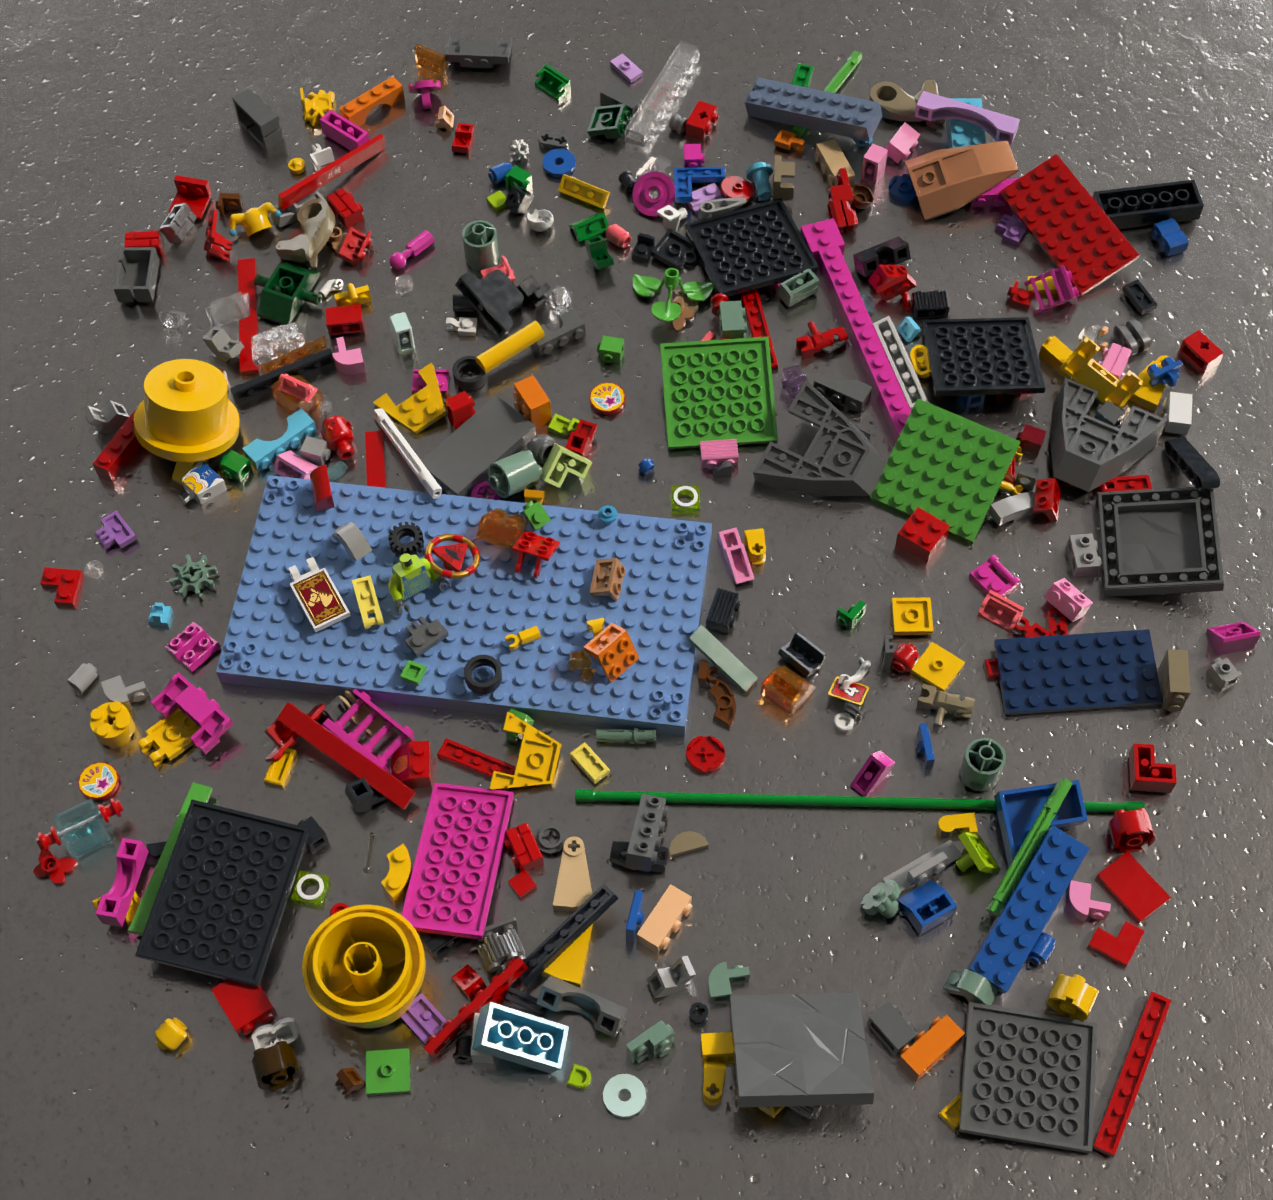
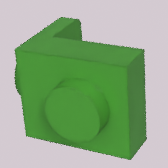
M532 501L522 506L524 510L519 512L521 516H525L534 531L551 521L539 501L535 503Z

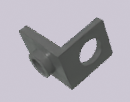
M1021 464L1014 486L1021 485L1024 489L1032 491L1039 469Z

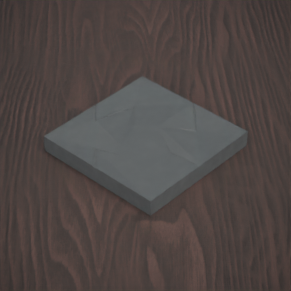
M1195 487L1097 492L1105 597L1223 591L1224 578L1214 489L1198 491Z
M858 992L795 995H730L729 1007L739 1108L873 1104L874 1088Z

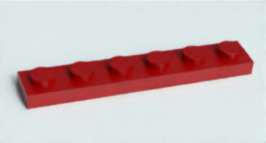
M520 957L516 960H511L501 974L495 975L490 980L488 987L478 991L474 996V1000L469 1005L465 1004L461 1007L458 1015L453 1020H448L437 1035L434 1034L427 1040V1045L423 1048L433 1058L474 1020L475 1013H480L482 1006L493 1002L528 969Z

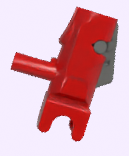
M811 321L807 325L812 336L805 335L796 339V348L801 349V359L813 357L814 353L820 351L830 353L847 344L848 336L843 327L831 328L823 333L818 332L814 322Z

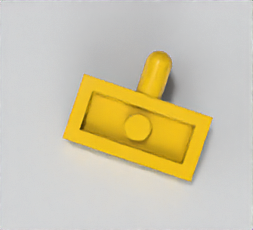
M349 283L347 285L348 291L334 294L337 307L365 304L372 301L368 285L355 288L352 283Z

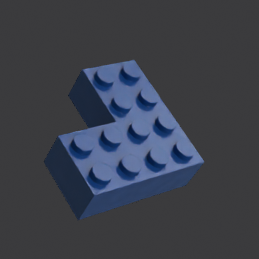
M1079 780L1071 781L1072 786L1049 828L1052 826L1063 828L1082 825L1088 820ZM1057 783L999 791L994 796L1008 867H1010Z

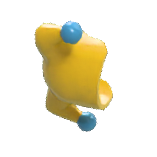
M266 202L258 208L248 209L245 213L232 214L229 219L230 236L237 234L235 227L238 224L242 225L248 237H251L252 234L258 231L272 228L268 216L269 212L274 213V216L277 218L281 216V212L276 210L270 202Z

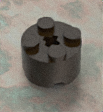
M280 1041L274 1046L266 1049L259 1048L253 1052L252 1066L260 1089L264 1090V1087H269L270 1090H278L294 1083V1077H300L301 1071L295 1050L292 1046L288 1045L287 1041Z

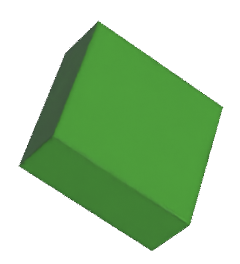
M408 660L400 678L403 681L419 686L427 671V667Z

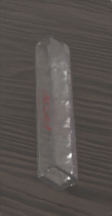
M680 40L626 127V141L642 147L645 146L647 141H650L653 131L658 128L660 119L664 118L667 108L671 107L673 98L678 95L681 85L685 84L687 75L691 74L694 64L699 61V46Z

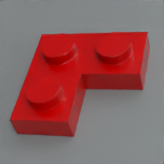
M45 567L40 584L45 588L57 589L54 599L55 605L75 607L83 572L82 570Z

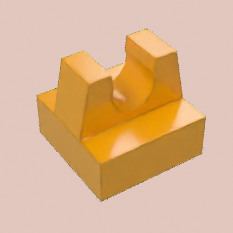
M525 489V503L536 500L542 505L545 499V491Z

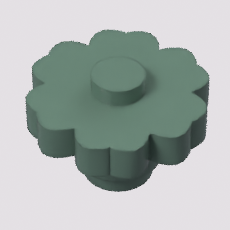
M888 879L884 883H878L870 889V893L863 897L861 902L862 908L868 915H875L877 912H880L882 916L891 918L899 912L900 907L898 906L897 899L901 891L895 880Z

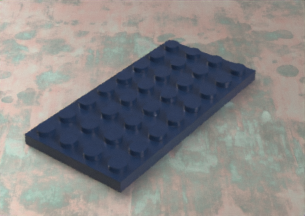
M1149 629L995 639L994 641L1005 715L1151 706L1163 703Z

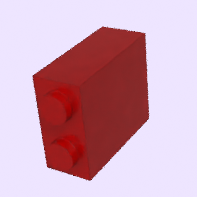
M225 980L211 989L239 1037L250 1034L256 1026L269 1022L277 1014L260 985L257 988Z

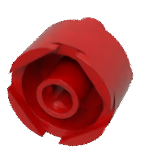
M1144 808L1114 812V817L1109 821L1108 827L1115 849L1119 848L1120 852L1126 853L1128 851L1131 853L1143 850L1142 846L1148 844L1149 847L1154 843V831L1149 815Z

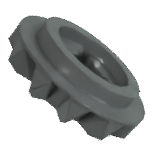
M557 823L543 824L535 833V841L539 849L543 853L546 852L550 855L560 852L567 839L565 829ZM550 832L557 839L553 840L552 845H550L548 840H545L549 838Z

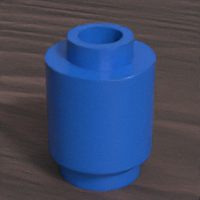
M503 162L490 168L488 177L495 184L505 181V175L513 167L509 162Z
M1042 932L1030 951L1028 959L1036 965L1045 964L1055 948L1056 940L1051 935Z

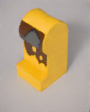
M975 813L943 816L940 818L937 826V833L942 838L961 835L963 832L978 833Z

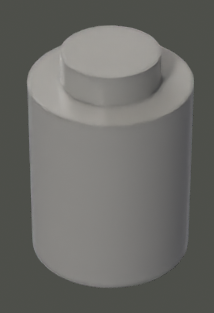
M83 663L67 680V683L74 690L82 694L98 677L96 673L98 670L90 663Z

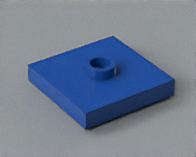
M636 890L634 893L626 924L627 944L634 945L638 927L643 923V891Z

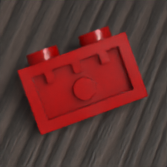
M1055 478L1038 479L1036 481L1033 510L1035 513L1044 512L1050 522L1058 521L1061 490Z

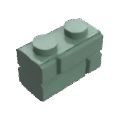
M807 269L803 273L781 283L779 296L790 307L818 292L819 279L811 269Z

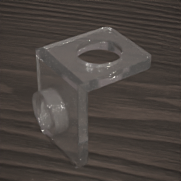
M169 310V312L159 311V316L163 327L180 330L186 313Z

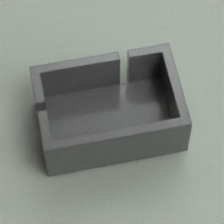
M248 88L232 98L238 121L266 149L283 140V130L279 125L280 118L275 111L272 112L268 104L260 100L257 93H253Z
M120 248L119 263L113 288L118 302H134V299H137V302H153L160 262L156 249Z

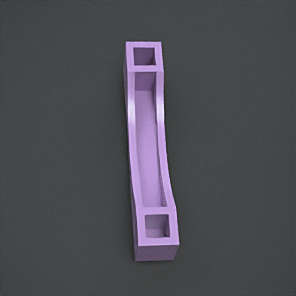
M925 91L922 92L919 98L915 117L928 121L958 119L970 122L984 129L995 141H1008L1009 145H1012L1020 119Z

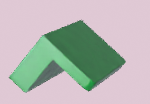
M597 213L569 224V228L574 230L578 242L601 234L609 227L605 213Z

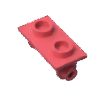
M281 374L279 377L281 384L277 389L307 403L318 391L311 384H306L288 374Z

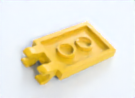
M178 708L167 719L163 718L147 729V736L139 740L137 744L140 746L139 749L143 754L147 753L152 746L157 750L149 755L151 763L157 767L166 757L171 761L194 745L190 737L200 728Z

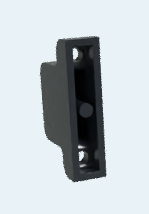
M494 270L482 279H477L474 274L469 272L460 276L455 286L500 338L504 337L513 326V320L509 315L515 312L524 300L521 290L501 270Z

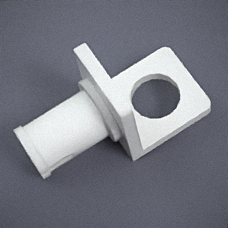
M317 143L316 147L314 144L311 146L312 154H310V158L316 172L320 170L319 167L335 161L331 147L322 150L321 146Z
M670 205L657 211V214L664 218L662 225L677 232L680 220L688 215L685 208L676 210Z

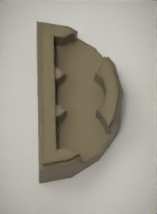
M680 289L672 291L674 298L679 296L683 298L684 307L691 308L695 316L698 311V301L688 299L687 294H683Z
M693 831L682 832L671 841L669 847L670 858L708 848L709 843L699 833Z

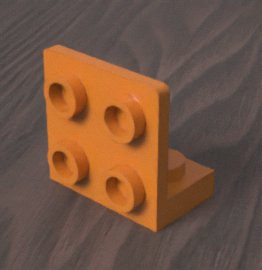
M614 623L609 624L584 646L586 653L599 660L610 682L617 679L639 659L627 630Z

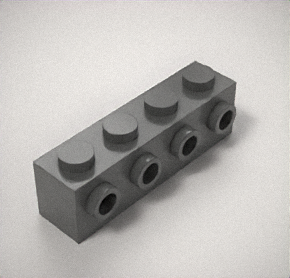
M642 794L627 851L625 867L650 872L651 865L656 864L658 852L655 851V848H660L661 837L659 833L663 834L665 822L662 819H667L669 807H665L666 798Z

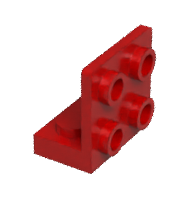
M176 175L174 183L177 193L169 208V213L174 205L185 203L191 209L190 211L195 214L196 219L200 220L212 196L209 182L207 180Z

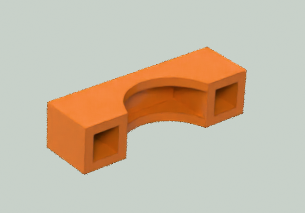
M392 76L339 108L340 115L360 127L365 124L368 114L374 107L380 104H389L393 107L405 100L403 85Z

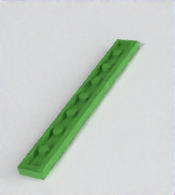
M192 783L128 929L130 933L143 935L191 800L208 803L213 791L212 787Z

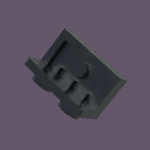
M796 632L792 640L781 647L778 652L785 661L789 662L806 677L820 669L826 658V653L799 632Z

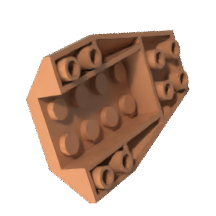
M1008 141L940 149L905 161L925 221L958 210L1019 171Z

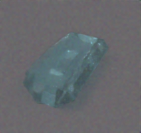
M861 293L860 296L868 314H873V299L868 294Z
M342 460L327 469L329 480H336L345 474L348 466Z

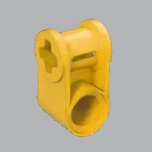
M764 529L744 530L745 544L750 562L754 565H762L766 560Z
M709 1061L704 1063L702 1097L704 1103L708 1106H716L721 1102L726 1063ZM710 1091H715V1096H710Z

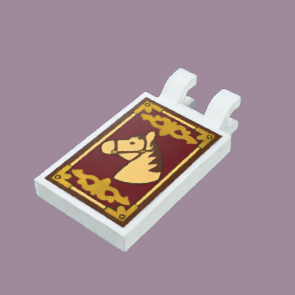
M311 557L306 560L310 572L300 575L296 565L288 569L294 581L290 583V587L316 633L351 615L325 567L319 570L315 559Z

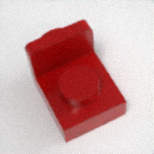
M1016 280L1014 286L1010 285L1007 296H1010L1008 303L1028 310L1035 292L1019 288V281Z
M468 964L451 977L471 1002L478 991L487 987L481 976Z

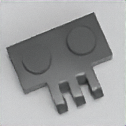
M420 616L418 621L421 625L413 621L411 624L415 628L414 630L410 625L405 627L411 637L405 640V644L416 657H419L449 636L448 631L437 619L428 624Z

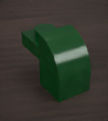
M601 235L584 240L594 271L599 269L605 270L609 266L614 265L613 258L608 253L606 241Z

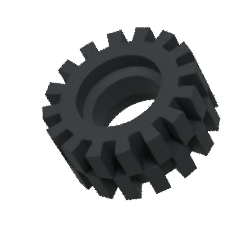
M401 522L398 523L399 527L393 526V530L389 532L388 539L391 551L395 553V556L399 557V555L406 553L417 555V552H422L421 548H424V538L422 530H420L418 525L415 527V523L412 522L411 525L408 522L402 525ZM405 536H411L414 539L412 543L406 545L400 544L399 540Z

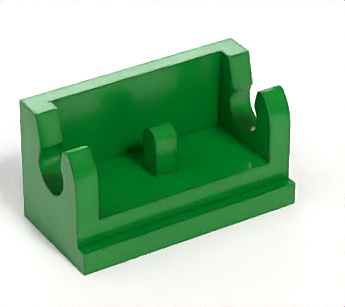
M545 64L536 73L535 76L540 78L535 81V86L558 102L571 92L570 79L548 64Z

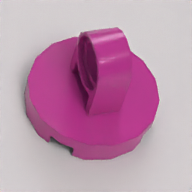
M423 80L415 82L414 86L411 83L408 84L409 93H421L423 109H432L430 92L440 90L441 81L437 80L436 83H433V80Z

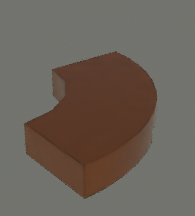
M718 678L717 683L713 684L708 691V696L713 699L716 705L713 720L730 730L736 716V702L730 687L722 679Z

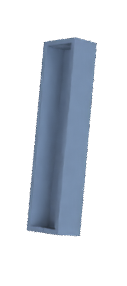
M763 78L756 80L752 88L753 91H750L745 100L748 116L868 142L871 140L882 118L879 102Z

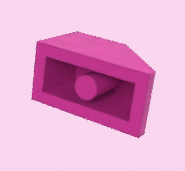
M881 750L871 754L850 786L862 796L867 797L886 778L895 762Z

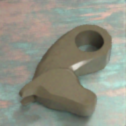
M926 80L922 85V90L913 97L895 83L884 81L875 84L871 88L869 100L880 103L883 118L896 121L918 122L925 121L915 117L916 105L922 92L925 91L939 95L938 86L933 80ZM880 98H889L891 101H883ZM939 119L930 122H933L938 125H943L945 123V120Z
M321 198L312 199L299 209L297 218L302 228V234L290 240H283L277 243L275 249L281 259L296 261L302 264L310 262L312 268L317 267L318 253L326 245L335 226V215L326 200Z

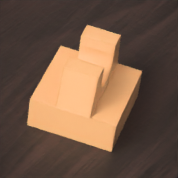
M445 105L439 107V113L435 114V118L438 121H435L434 125L437 128L445 127L447 130L453 128L454 115Z

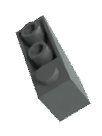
M815 379L813 387L824 397L860 413L871 398L872 386L858 380Z

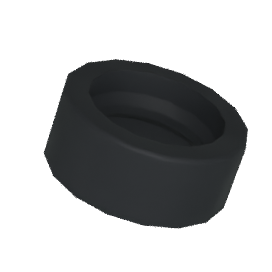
M464 356L453 365L454 383L462 390H477L486 382L487 373L476 363V356ZM473 367L480 370V374L473 379H464L459 376V373L465 368Z
M489 655L472 657L464 668L465 682L471 691L478 694H489L495 691L502 681V669L498 660ZM488 666L494 669L495 676L489 682L478 683L472 679L471 673L477 667Z

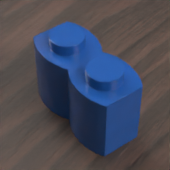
M1173 218L1153 224L1151 237L1153 240H1156L1160 251L1166 256L1187 250L1189 241Z

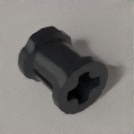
M628 170L622 172L618 180L625 186L627 193H633V188L637 181L632 177V172Z
M697 1002L691 1006L689 1010L691 1025L697 1028L705 1026L708 1021V1008L706 1005ZM699 1012V1014L702 1015V1017L699 1018L698 1015H695V1013Z
M467 1034L456 1035V1050L453 1053V1059L459 1061L472 1060L470 1054L472 1036Z

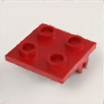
M214 210L213 217L209 216V227L206 228L204 251H207L206 258L208 259L210 255H213L227 262L230 259V253L227 251L232 250L233 247L230 246H233V243L216 232L218 210Z
M524 531L512 548L513 552L519 553L515 573L519 574L525 555H533L538 557L533 578L537 579L540 575L543 560H550L559 547L560 541L554 540L551 537L536 535L534 532Z

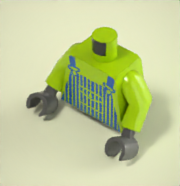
M406 553L401 555L400 562L392 567L388 589L393 601L397 603L395 605L397 613L402 614V606H404L406 612H409V605L403 603L402 600L404 601L435 584L434 580H437V587L442 592H444L441 588L443 583L451 587L446 579H442L440 575L431 570L430 562L427 559H419L417 555L411 556Z

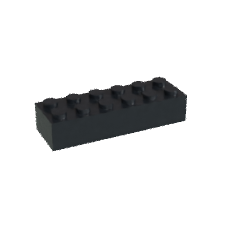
M1195 180L1095 191L1092 197L1118 229L1149 226L1171 218L1176 222L1197 220L1200 218L1204 207Z

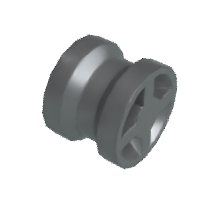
M674 114L669 122V129L676 130L677 133L682 135L686 131L688 119Z

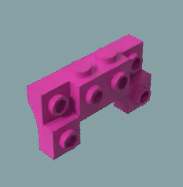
M178 672L170 679L163 691L151 701V704L166 719L178 708L200 728L190 739L206 755L220 742L219 737L233 725V722L219 709L220 705L214 699L209 700L206 697L207 694L201 687L196 688Z

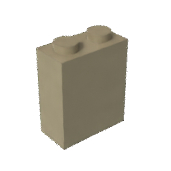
M1168 649L1159 667L1160 689L1163 699L1161 709L1176 712L1182 710L1191 693L1188 650Z

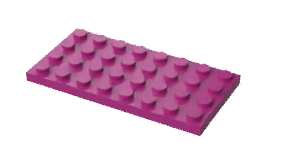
M434 783L402 911V916L412 924L416 931L483 940L514 792Z

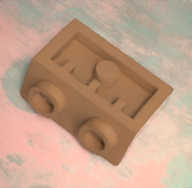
M617 558L596 560L589 592L592 597L610 595L613 600H619V595L622 591V581L625 576V567Z

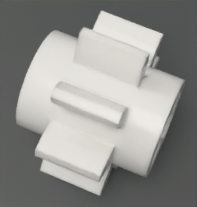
M523 139L511 141L512 146L508 147L509 156L513 157L514 161L526 159L525 154L529 153L528 144L523 142Z

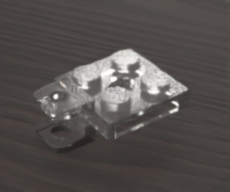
M296 323L280 325L252 336L253 362L257 366L288 354V348L291 351L304 345V334L298 332V325Z

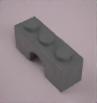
M575 309L559 316V330L552 331L547 329L544 324L540 325L545 337L532 344L539 356L548 354L552 350L565 346L567 343L579 339L586 334L585 322Z

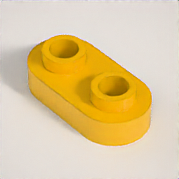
M916 345L910 351L914 370L918 377L927 378L931 375L927 348L924 345Z

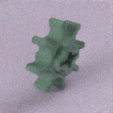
M187 554L185 556L187 560L185 566L172 565L174 572L179 573V575L175 578H170L169 582L172 587L183 585L179 589L182 598L190 590H194L197 598H201L200 589L203 586L215 588L213 580H209L208 577L217 574L218 571L216 566L204 567L208 563L206 555H202L200 561L192 562L190 555Z

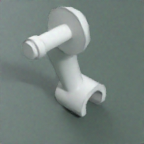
M860 657L859 661L862 664L853 676L840 675L838 683L842 684L844 690L849 689L851 684L859 682L871 668L870 661H864Z

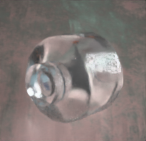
M555 287L549 293V307L557 314H564L572 307L571 293L565 287Z

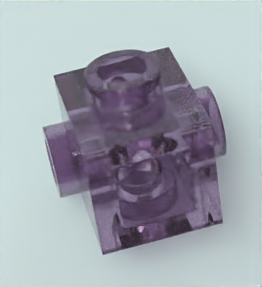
M800 365L782 369L784 379H781L783 390L786 389L788 394L797 395L804 381L807 380L806 373H802Z

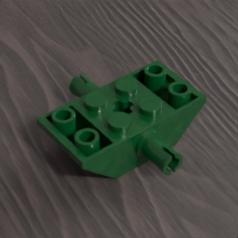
M288 262L278 264L270 278L257 274L254 284L264 287L260 297L257 316L290 326L305 301L315 305L321 303L322 295L310 292L318 280L320 272Z

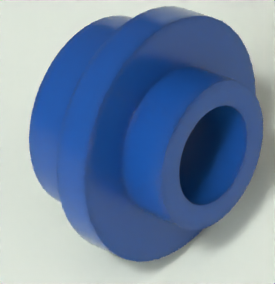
M643 459L638 465L640 467L638 471L644 475L650 472L655 466L653 459Z

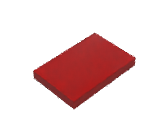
M1128 851L1096 876L1139 924L1171 899L1167 892Z

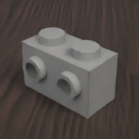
M1093 534L1070 535L1067 549L1073 576H1096L1099 568L1102 566L1101 558L1097 555L1098 544L1094 540Z

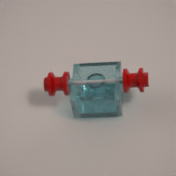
M91 798L53 816L59 830L56 831L54 826H52L49 833L45 835L41 832L38 833L39 838H36V842L40 850L45 849L48 852L51 845L55 843L59 846L62 845L60 839H63L68 852L75 859L111 842L112 840L102 819L104 818L105 822L109 823L110 817L114 815L121 817V812L124 809L120 801H115L112 798L109 805L103 806L99 804L100 811H98Z

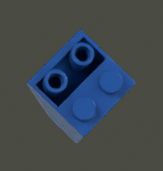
M932 880L897 899L898 905L919 935L954 916L957 909L956 903L946 889Z

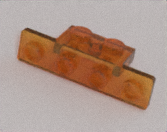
M302 332L269 346L274 359L261 365L262 373L265 374L283 365L291 364L298 358L307 357L315 350L321 351L327 345L326 336L307 343Z

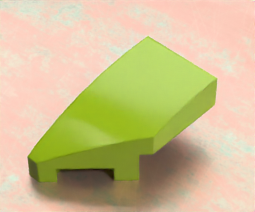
M555 413L547 431L566 437L571 434V431H576L580 420L573 418L571 421Z

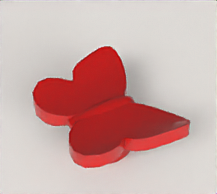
M42 849L38 858L40 864L34 868L33 873L40 878L49 876L53 883L62 884L65 881V873H70L77 866L78 862L73 858H61L58 860L50 851L46 852L45 849Z

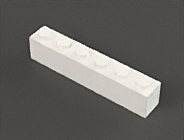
M890 316L873 323L910 409H913L917 398L929 403Z

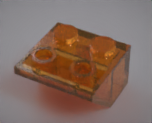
M300 375L291 376L306 384H310ZM280 380L271 386L274 400L292 414L300 408L307 413L325 398V395L318 390L309 403L277 389L281 384Z
M495 508L481 516L476 538L512 550L524 533L528 521L523 519L521 515H510L505 513L506 511L503 509Z
M783 665L773 669L761 683L760 694L792 716L816 687Z

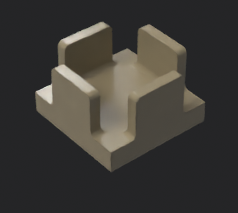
M775 155L772 201L780 198L793 199L794 196L793 183H781V178L795 177V162L781 161V155Z

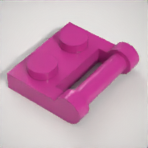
M992 555L986 562L970 572L969 577L986 594L992 590L1005 596L1021 583V580L1018 577H1014L998 561L999 558L996 555ZM992 566L1009 582L1007 585L990 569Z

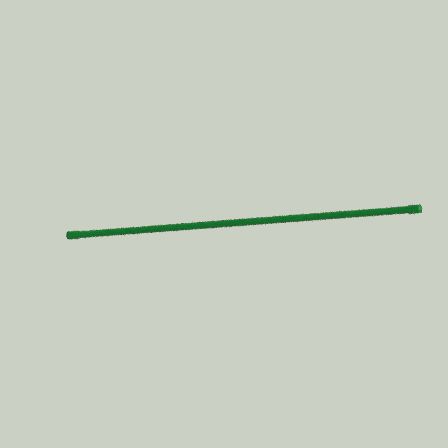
M575 790V801L640 802L642 794L666 798V802L997 810L995 800ZM1084 802L1086 812H1116L1118 810L1145 809L1144 802Z

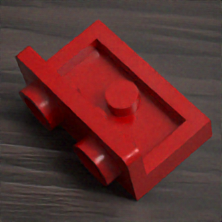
M350 227L337 257L356 266L358 261L362 262L366 255L364 249H368L372 241L370 238L372 232L368 231L365 235Z

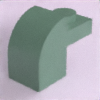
M726 962L716 965L708 979L710 1004L730 1001V995H732L730 984L749 982V966L737 965L727 969Z
M965 969L964 972L952 970L944 986L947 993L961 995L969 1002L992 1005L998 992L989 980L968 969Z

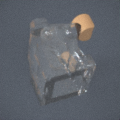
M1092 324L1084 328L1079 333V344L1085 337H1088L1100 347L1101 351H1104L1105 348H1108V343H1101L1103 336L1108 333V327L1101 324Z

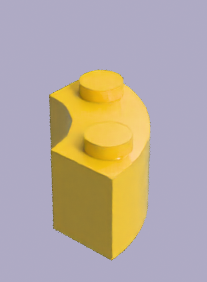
M404 843L386 855L389 862V872L381 881L383 891L395 907L407 895L413 870L411 859Z

